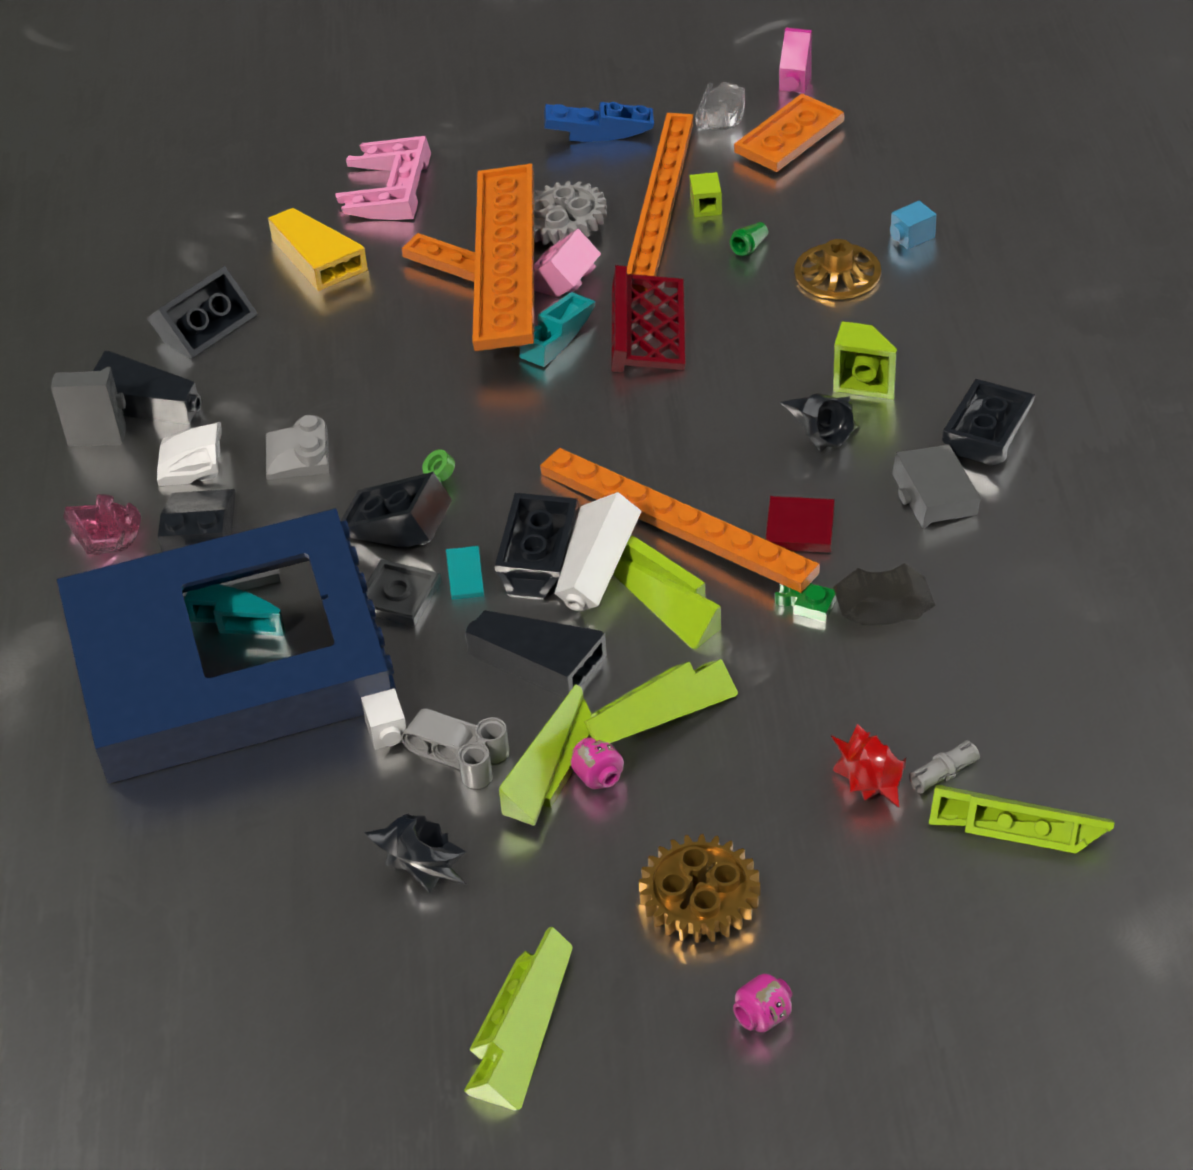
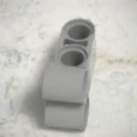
M421 709L401 735L402 743L411 752L460 769L462 782L471 789H481L488 786L493 779L491 764L505 761L510 754L506 724L503 720L495 717L485 718L477 725L430 709Z

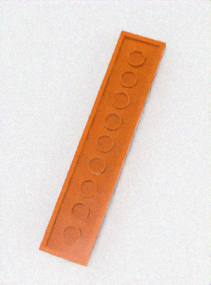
M532 163L481 170L477 174L472 340L475 351L494 350L496 348L523 346L534 343V171Z

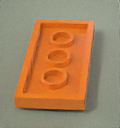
M800 94L735 142L734 153L778 172L844 122V112L807 95Z

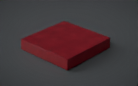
M770 496L766 540L790 551L831 553L835 499Z

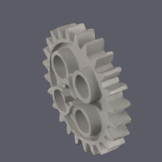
M567 181L565 186H561L557 182L554 188L546 185L543 192L535 190L534 243L542 240L543 245L548 244L550 241L556 244L578 228L586 237H589V230L597 231V225L604 224L603 218L607 217L608 208L603 192H599L598 187L591 189L590 183L582 187L581 181H578L575 185H571V182Z

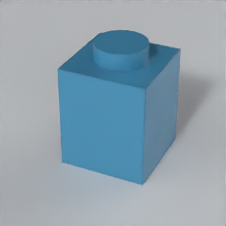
M920 200L892 212L890 226L892 238L907 250L935 238L937 214Z

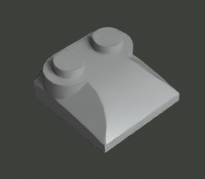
M305 415L295 422L294 427L266 434L267 480L329 473L327 425L322 418L315 415Z

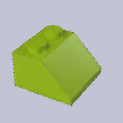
M842 321L834 344L833 391L894 400L897 348L872 325Z

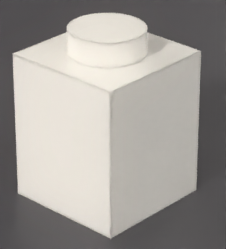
M395 688L361 697L365 721L375 750L402 743L401 735L407 728Z

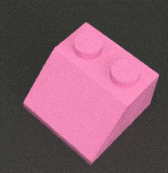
M579 228L545 250L534 263V291L553 297H559L565 292H574L582 285L583 282L580 280L582 276L583 278L596 268L594 262L601 253Z

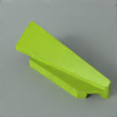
M630 536L613 575L692 649L699 648L721 630V606L706 598L705 582L635 536Z
M574 685L500 785L499 796L502 815L535 825L542 806L552 808L573 773L571 766L573 749L578 742L591 737L584 723L592 718L591 712L583 697L582 688L579 685Z
M553 927L545 931L534 955L524 951L516 959L469 1049L479 1059H483L464 1089L469 1096L511 1110H520L522 1108L573 949L571 943Z

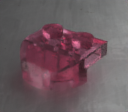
M102 494L97 495L95 505L65 507L63 515L64 520L87 555H100L102 553L120 552L127 549L136 539L141 522L140 512L134 505L128 502L125 507L115 503L113 496Z

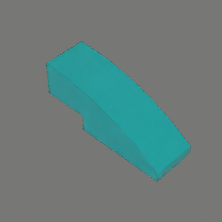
M571 292L538 315V325L534 327V343L520 346L519 358L545 367L577 335L594 310L596 301Z
M217 584L186 593L184 600L190 622L217 623L219 633L284 636L285 634L281 609L249 592Z

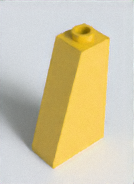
M291 208L268 217L273 242L317 291L368 271L365 248L361 244L306 214Z

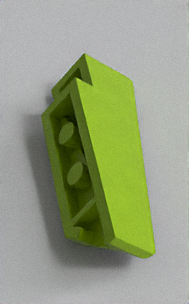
M722 659L705 663L695 670L689 661L672 666L591 714L592 718L584 723L593 739L612 743L735 697L738 691Z
M936 785L929 824L966 826L965 833L1070 853H1078L1087 847L1089 843L1114 829V820L942 785Z

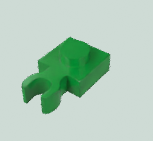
M812 583L802 593L780 584V592H775L776 604L780 606L792 605L794 606V614L823 622L827 621L837 600V590Z

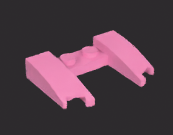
M426 136L361 143L360 148L364 154L362 156L349 155L346 159L348 167L391 172L385 188L336 193L335 197L338 204L345 203L341 207L343 213L369 219H414L418 205L415 193L421 170L427 169L431 156Z

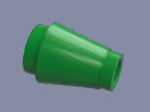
M757 222L735 230L730 238L732 251L739 256L751 255L767 237V226L762 222Z

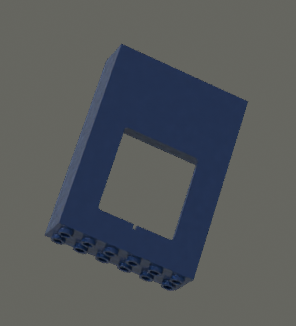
M336 508L57 579L92 737L108 784L364 715L361 697L394 688L397 692L393 678L394 669L390 655H386L384 650L385 641L381 627L376 625L375 619L377 617L372 599L368 600L365 576L363 572L360 573L359 559L356 548L351 546L349 540L351 535L347 520L340 521ZM310 561L334 644L326 648L206 678L183 593Z

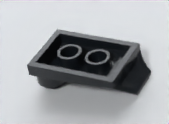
M975 379L945 426L942 441L945 445L949 444L956 456L983 462L987 465H996L1003 462L1007 458L1010 443L1034 402L1035 394Z
M514 493L495 563V571L500 577L506 594L509 597L543 600L559 579L579 508L578 498Z

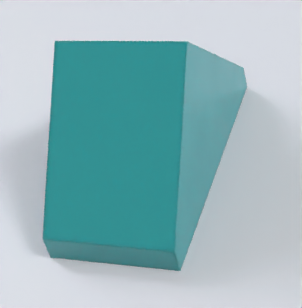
M479 546L446 549L451 599L484 597Z

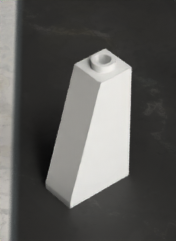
M619 492L580 506L577 512L555 594L565 601V605L572 610L581 612L599 605L641 514V510Z

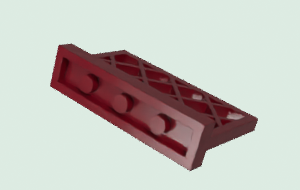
M615 265L612 281L611 371L623 372L625 365L674 370L685 369L684 279L627 274V266ZM632 285H643L648 290L640 294L632 288ZM664 287L676 288L677 292L669 297L661 289ZM653 294L662 301L656 306L647 300ZM640 304L648 311L639 315L632 308ZM668 306L677 313L670 318L661 311ZM655 316L663 323L654 327L647 319ZM638 325L648 331L641 337L632 330ZM669 327L677 335L669 339L662 331ZM653 337L662 343L656 349L647 342ZM640 346L648 354L646 356L632 355V351ZM670 349L678 356V359L666 358L662 353Z

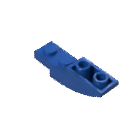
M600 102L599 110L597 111L590 108L566 107L561 104H545L544 129L568 131L569 141L594 142L617 140L641 134L654 127L653 108H647L642 105L630 106L617 102Z

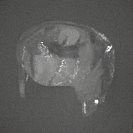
M722 82L717 88L712 89L713 84L708 83L695 112L697 128L705 130L735 128L741 122L744 114L745 88Z

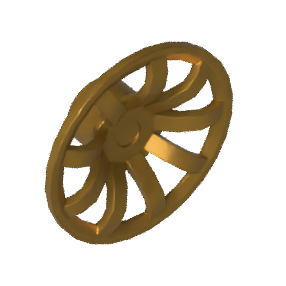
M833 239L802 253L795 263L794 275L798 284L815 296L827 299H848L863 295L877 285L881 276V265L877 257L869 250L851 244L844 239ZM824 250L823 257H818L814 253ZM862 253L870 261L863 263L857 261L856 258ZM807 258L816 264L812 267L802 266ZM874 267V274L872 276L865 275L859 269L867 270ZM819 272L811 281H806L803 275H812ZM850 272L854 277L862 282H866V284L857 288L852 281ZM830 273L828 290L816 288ZM838 275H842L849 291L835 292Z

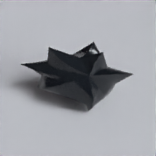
M817 393L807 398L780 402L804 427L806 436L811 438L819 452L827 446L841 447L855 427H859L854 421L853 404L849 402L850 396L835 398Z
M408 813L397 818L387 828L365 832L377 846L388 852L385 862L386 866L395 867L396 870H407L429 893L439 878L467 885L451 868L467 851L449 842L448 833L442 834L440 824L428 821L425 815L415 816Z

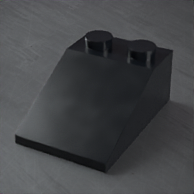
M429 472L358 490L341 521L347 520L351 538L399 547H409L418 544L425 545L434 538L435 532L444 519L452 499L435 473Z
M235 489L172 493L160 514L158 540L161 551L165 552L231 535Z

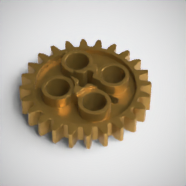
M700 834L698 841L692 842L689 835H685L684 844L680 845L677 841L671 839L670 850L659 846L658 857L648 856V866L641 868L642 878L639 879L640 904L645 907L646 917L653 916L654 927L665 924L666 935H670L675 930H678L681 941L689 933L693 934L695 943H699L702 934H707L708 938L713 942L715 941V932L720 931L725 937H729V926L741 930L742 918L751 920L752 909L758 908V896H760L759 870L754 869L753 858L745 859V849L741 848L733 852V841L731 840L721 846L719 845V836H715L711 842H706L704 834Z

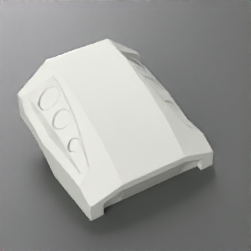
M220 422L190 428L162 439L157 467L158 486L190 484L197 479L208 481L217 476L219 471L217 458H219L220 453L219 439H221L222 435Z

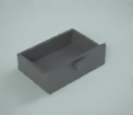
M106 367L101 371L54 373L51 390L68 447L122 445L127 427L122 409L126 408L124 394L117 393L111 367Z
M949 444L896 452L892 475L900 487L898 495L904 505L909 504L922 528H926L932 522L976 516L978 514L981 498Z

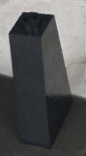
M104 351L93 370L101 371L106 367H111L117 393L124 394L126 408L122 409L126 417L190 424L195 413L200 411L201 396L197 393L195 382L111 351Z
M484 610L476 620L468 625L465 631L469 655L566 698L575 684L581 687L607 656L605 633L600 630Z

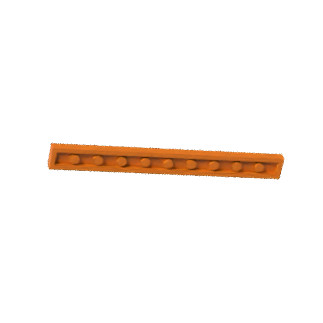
M666 114L627 265V274L657 276L694 124L693 114ZM632 285V288L638 292L648 290L643 285Z
M558 448L540 465L541 475L596 500L619 492L641 510L638 519L797 592L802 593L820 574V566L817 562L564 449Z

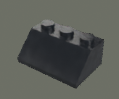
M224 266L157 309L147 319L164 343L192 359L257 316L258 313Z

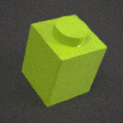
M717 172L690 175V199L694 218L722 215V192Z

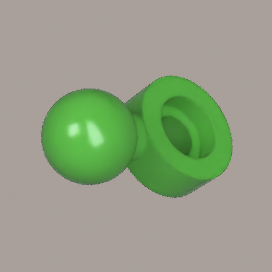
M438 449L426 457L422 471L424 474L434 472L439 481L443 482L452 475L455 468V460L445 450Z

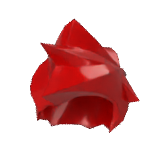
M858 724L849 743L831 735L842 755L835 764L833 771L849 779L850 792L861 791L864 800H868L880 793L899 808L898 787L903 771L906 768V758L902 761L898 760L891 752L889 746L883 745L877 735L870 736V732L867 733Z

